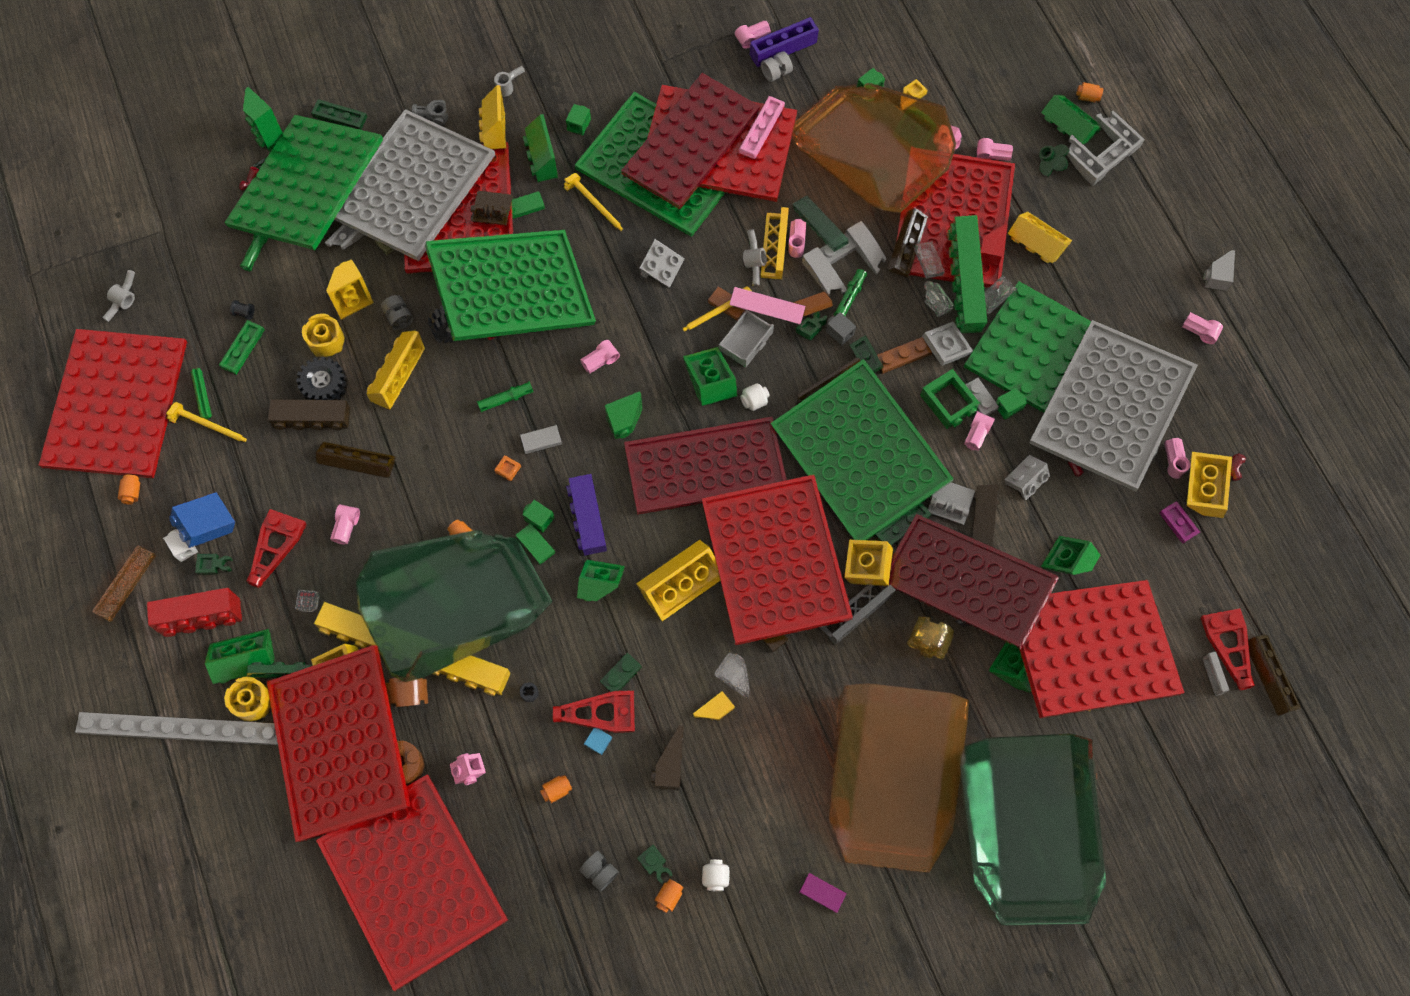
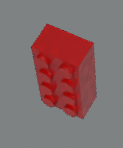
M229 588L147 602L148 625L164 637H172L179 632L193 633L196 629L201 628L206 630L214 629L218 625L231 626L235 625L236 622L242 621L240 598Z

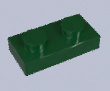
M866 335L850 344L856 357L860 361L864 359L874 373L884 367Z
M626 653L600 680V683L609 692L620 691L642 668V665L629 653Z

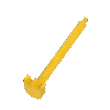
M577 173L564 179L566 181L564 188L567 191L575 186L615 228H618L620 231L623 230L620 226L621 224L579 182L581 178Z
M748 286L743 288L744 290L751 291ZM730 301L690 322L683 328V331L691 330L732 307Z
M175 402L166 413L168 415L167 418L170 419L169 421L176 423V420L181 415L237 441L246 442L247 440L236 432L183 410V405Z

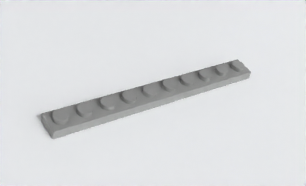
M79 712L75 731L78 734L278 745L274 723Z

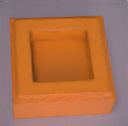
M504 455L494 471L503 478L512 481L521 464Z

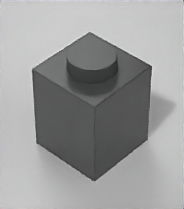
M840 312L838 315L830 317L827 321L826 332L842 346L855 334L856 326Z

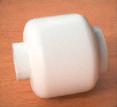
M757 383L743 389L740 398L746 409L749 408L751 411L767 405L769 392L766 387H762Z
M710 860V864L703 866L702 884L707 887L708 891H724V888L729 885V867L722 864L723 860Z

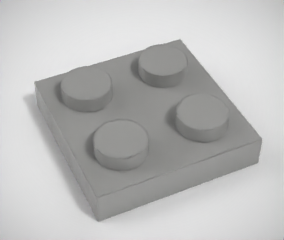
M954 322L927 331L922 336L941 366L968 356L973 351Z

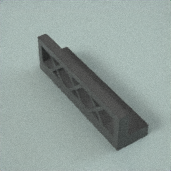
M875 585L866 586L849 601L850 606L854 604V607H850L851 611H854L852 620L840 622L839 629L833 634L827 629L828 625L822 626L820 629L835 645L838 644L890 599L895 589L891 585L888 587L878 585L883 591L874 596L871 595V588ZM860 598L868 599V604L863 608H857V600Z

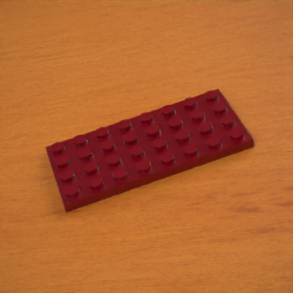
M701 73L624 166L621 174L676 208L681 209L758 113L760 106L706 74Z
M773 417L624 442L637 515L702 504V498L786 481L776 431L771 425Z
M916 514L892 557L889 585L901 593L1021 649L1059 578L1055 574Z

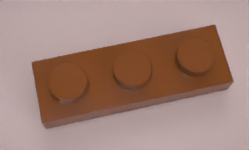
M923 337L878 354L877 356L884 366L880 371L884 374L932 355V351Z

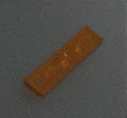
M137 545L92 612L111 622L156 555Z

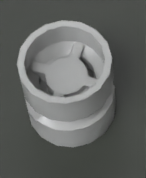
M784 51L777 53L773 58L770 57L761 62L762 72L769 82L779 79L780 75L785 76L793 71L792 62Z

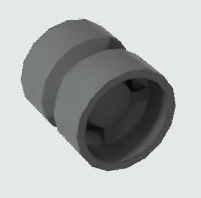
M394 295L382 302L381 309L392 329L401 330L413 322L414 318L402 296Z
M597 851L582 865L579 871L587 879H592V884L601 892L614 880L619 871L611 863L606 864L607 859Z

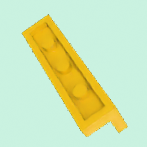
M781 207V214L767 213L763 248L765 252L773 248L777 255L771 259L766 254L768 262H766L765 266L761 267L760 278L782 279L789 208ZM770 219H778L780 224L773 227L769 221ZM773 233L778 237V240L774 243L768 239V236ZM771 264L776 271L775 273L765 272V268Z

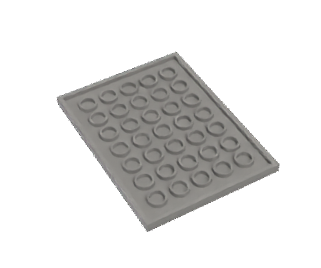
M405 109L384 136V140L334 220L419 261L426 251V241H433L491 162L495 152Z
M1092 320L1030 440V444L1137 492L1198 365Z

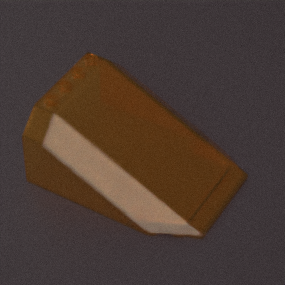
M872 83L865 84V87H856V85L836 86L795 121L792 134L798 148L871 206L899 213L949 169L956 147L955 137L945 106Z
M869 683L844 686L839 697L829 820L847 863L928 873L931 871L953 833L968 722L969 700L952 693Z

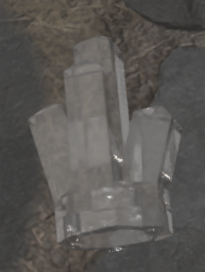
M926 281L923 285L927 290V298L924 303L935 312L937 317H941L952 310L954 305L939 283L933 284L932 281Z

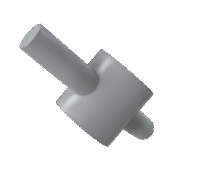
M522 66L510 73L499 72L494 77L495 86L500 85L503 97L512 94V80L525 72Z
M754 229L747 231L750 249L744 250L743 261L747 268L752 267V285L759 286V266L766 265L767 257L764 248L757 247Z
M127 271L123 286L115 284L109 289L107 298L113 304L102 317L105 321L109 322L117 313L119 307L127 309L133 304L135 296L129 289L134 279V271Z

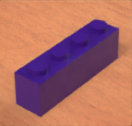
M811 17L750 42V57L758 68L761 66L762 61L770 57L773 58L774 55L781 51L789 55L817 43L819 29Z
M588 474L569 478L570 485L566 487L568 497L572 496L573 498L570 508L572 514H576L577 518L573 523L575 532L580 533V538L577 539L579 550H583L584 556L607 551L592 475Z

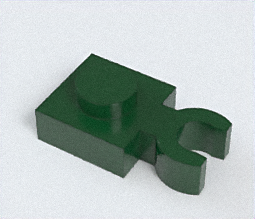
M815 312L812 319L807 317L796 327V333L811 341L822 330V326L827 323V316L819 318L820 312Z
M197 554L195 573L197 575H217L218 569L224 572H231L232 569L229 566L224 567V564L232 562L233 559L229 556H223L219 559L218 554Z
M654 845L637 857L650 875L653 872L657 873V880L660 884L664 883L661 879L662 873L666 872L670 877L673 876L670 869L662 866L666 860Z

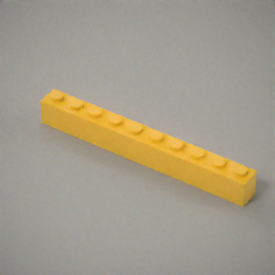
M324 602L314 623L319 628L318 631L329 636L332 633L337 635L336 638L344 642H348V640L354 641L355 645L360 648L376 645L378 646L379 655L384 656L387 653L392 655L391 658L396 661L403 662V660L410 662L409 665L421 669V667L429 669L428 672L437 676L440 673L444 674L450 681L456 683L458 680L466 682L465 685L472 689L482 688L484 693L495 696V694L502 695L510 676L507 668Z

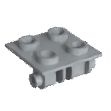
M654 239L639 269H641L643 277L652 276L670 288L684 258Z
M949 483L933 494L928 510L931 514L964 525L975 490Z

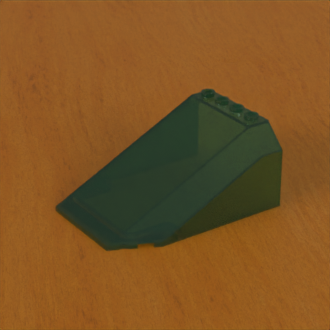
M479 530L372 551L356 581L358 609L376 646H378V650L390 675L404 682L424 678L527 629L552 603L548 592L519 540L498 534L494 536L483 534V531Z
M1069 733L993 737L966 745L960 768L974 881L978 891L987 900L990 909L995 912L1000 924H1089L1102 889L1106 885L1093 739Z

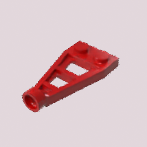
M270 509L261 526L252 569L246 582L254 587L261 588L263 582L266 581L299 541L307 523ZM273 532L286 536V541L278 549L268 546L269 536ZM265 551L275 555L269 566L260 564Z
M1241 609L1203 615L1200 619L1205 634L1237 684L1238 690L1254 687L1255 684L1251 676L1247 626ZM1233 631L1237 635V646L1227 648L1221 641L1220 634ZM1239 652L1243 665L1234 667L1229 654Z
M613 691L566 705L553 706V723L566 722L613 733L635 732L634 691ZM611 703L614 706L613 720L604 721L598 719L596 716L597 707ZM586 706L592 708L591 719H579L576 717L577 708ZM562 711H565L564 717H562Z

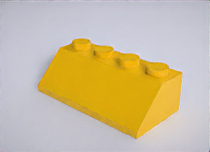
M402 332L400 337L396 338L392 351L386 355L385 363L382 368L378 369L374 382L367 388V396L370 402L389 410L392 408L425 350L419 332Z
M698 540L636 584L660 620L664 621L718 583L720 576L716 558L710 547L701 540Z

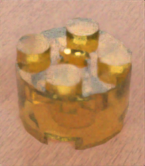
M918 617L907 645L921 650L920 654L927 658H932L933 655L944 659L953 639L954 631L942 622L938 625L930 622L931 618Z

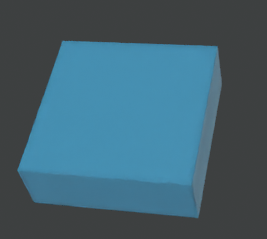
M594 728L584 745L602 755L612 740V736L600 729Z

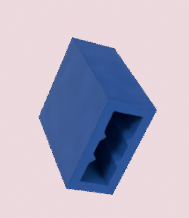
M217 492L172 507L171 516L169 517L172 526L176 527L179 531L181 541L185 542L188 548L232 533L235 525L234 519Z

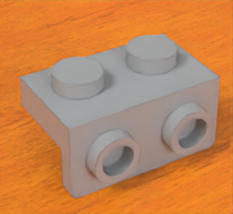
M1029 455L1004 480L1006 485L1020 491L1022 498L1027 500L1048 480L1050 473L1047 463Z

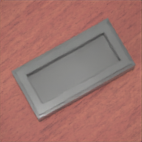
M557 425L520 435L525 454L562 444Z
M1216 652L1207 654L1202 660L1214 694L1216 696L1223 695L1229 691V687Z

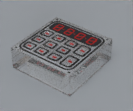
M298 590L295 609L297 611L316 612L319 592Z

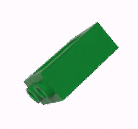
M953 369L923 387L920 394L946 429L952 426L957 427L962 423V419L975 415L980 404ZM950 384L955 387L968 403L966 407L952 416L935 397L936 393Z

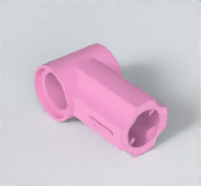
M767 21L759 22L750 27L743 25L735 31V36L744 49L750 48V42L771 34Z
M982 138L978 141L977 158L1011 160L1012 145L993 143V140L989 138Z
M795 219L790 224L788 253L794 258H799L804 254L806 222L801 219Z
M1191 312L1182 326L1199 335L1204 343L1211 345L1216 343L1223 329V325L1216 320L1207 321Z
M605 340L597 346L595 351L580 360L584 369L590 374L604 364L614 363L620 357V354L609 340Z
M977 411L964 445L971 450L979 451L995 419Z
M1172 438L1164 442L1169 463L1167 472L1172 478L1178 479L1189 470L1190 462L1185 456L1182 439Z
M338 505L335 513L336 522L330 538L331 541L342 545L348 544L353 526L359 520V508Z

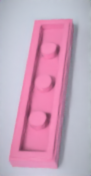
M771 96L768 97L742 143L739 153L753 159L757 157L782 112L785 102Z
M734 287L730 301L731 306L796 324H801L805 310L803 305Z

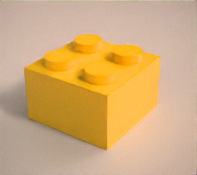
M849 540L845 578L850 584L889 586L893 548L888 541Z

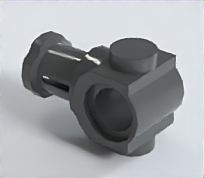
M433 100L427 106L412 105V113L440 126H445L449 119L446 102L443 100Z

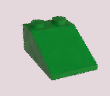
M718 347L683 356L695 393L702 406L737 396L736 378Z

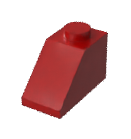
M1003 225L983 237L980 244L981 261L983 263L999 266L1003 255L1007 225Z

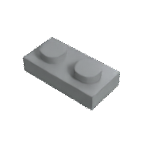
M979 378L966 384L980 402L977 408L978 412L988 416L998 410L999 406Z

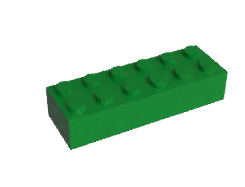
M977 215L957 216L954 218L953 223H950V229L947 231L948 241L951 240L949 257L953 260V264L950 267L951 275H954L952 292L956 293L954 310H957L958 315L955 318V325L959 328L961 334L982 332L987 324Z

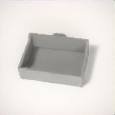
M746 310L719 344V350L742 366L747 367L773 334L774 325L768 324Z

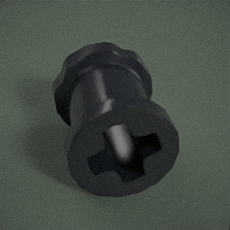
M238 300L232 302L230 306L231 316L235 317L238 315L245 317L247 320H251L254 316L255 307L253 304H243Z

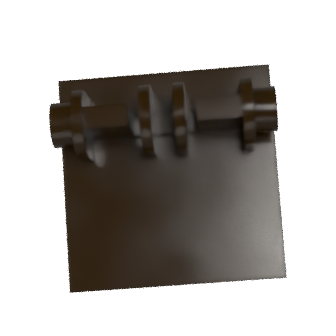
M478 191L475 204L471 205V221L507 225L513 195Z

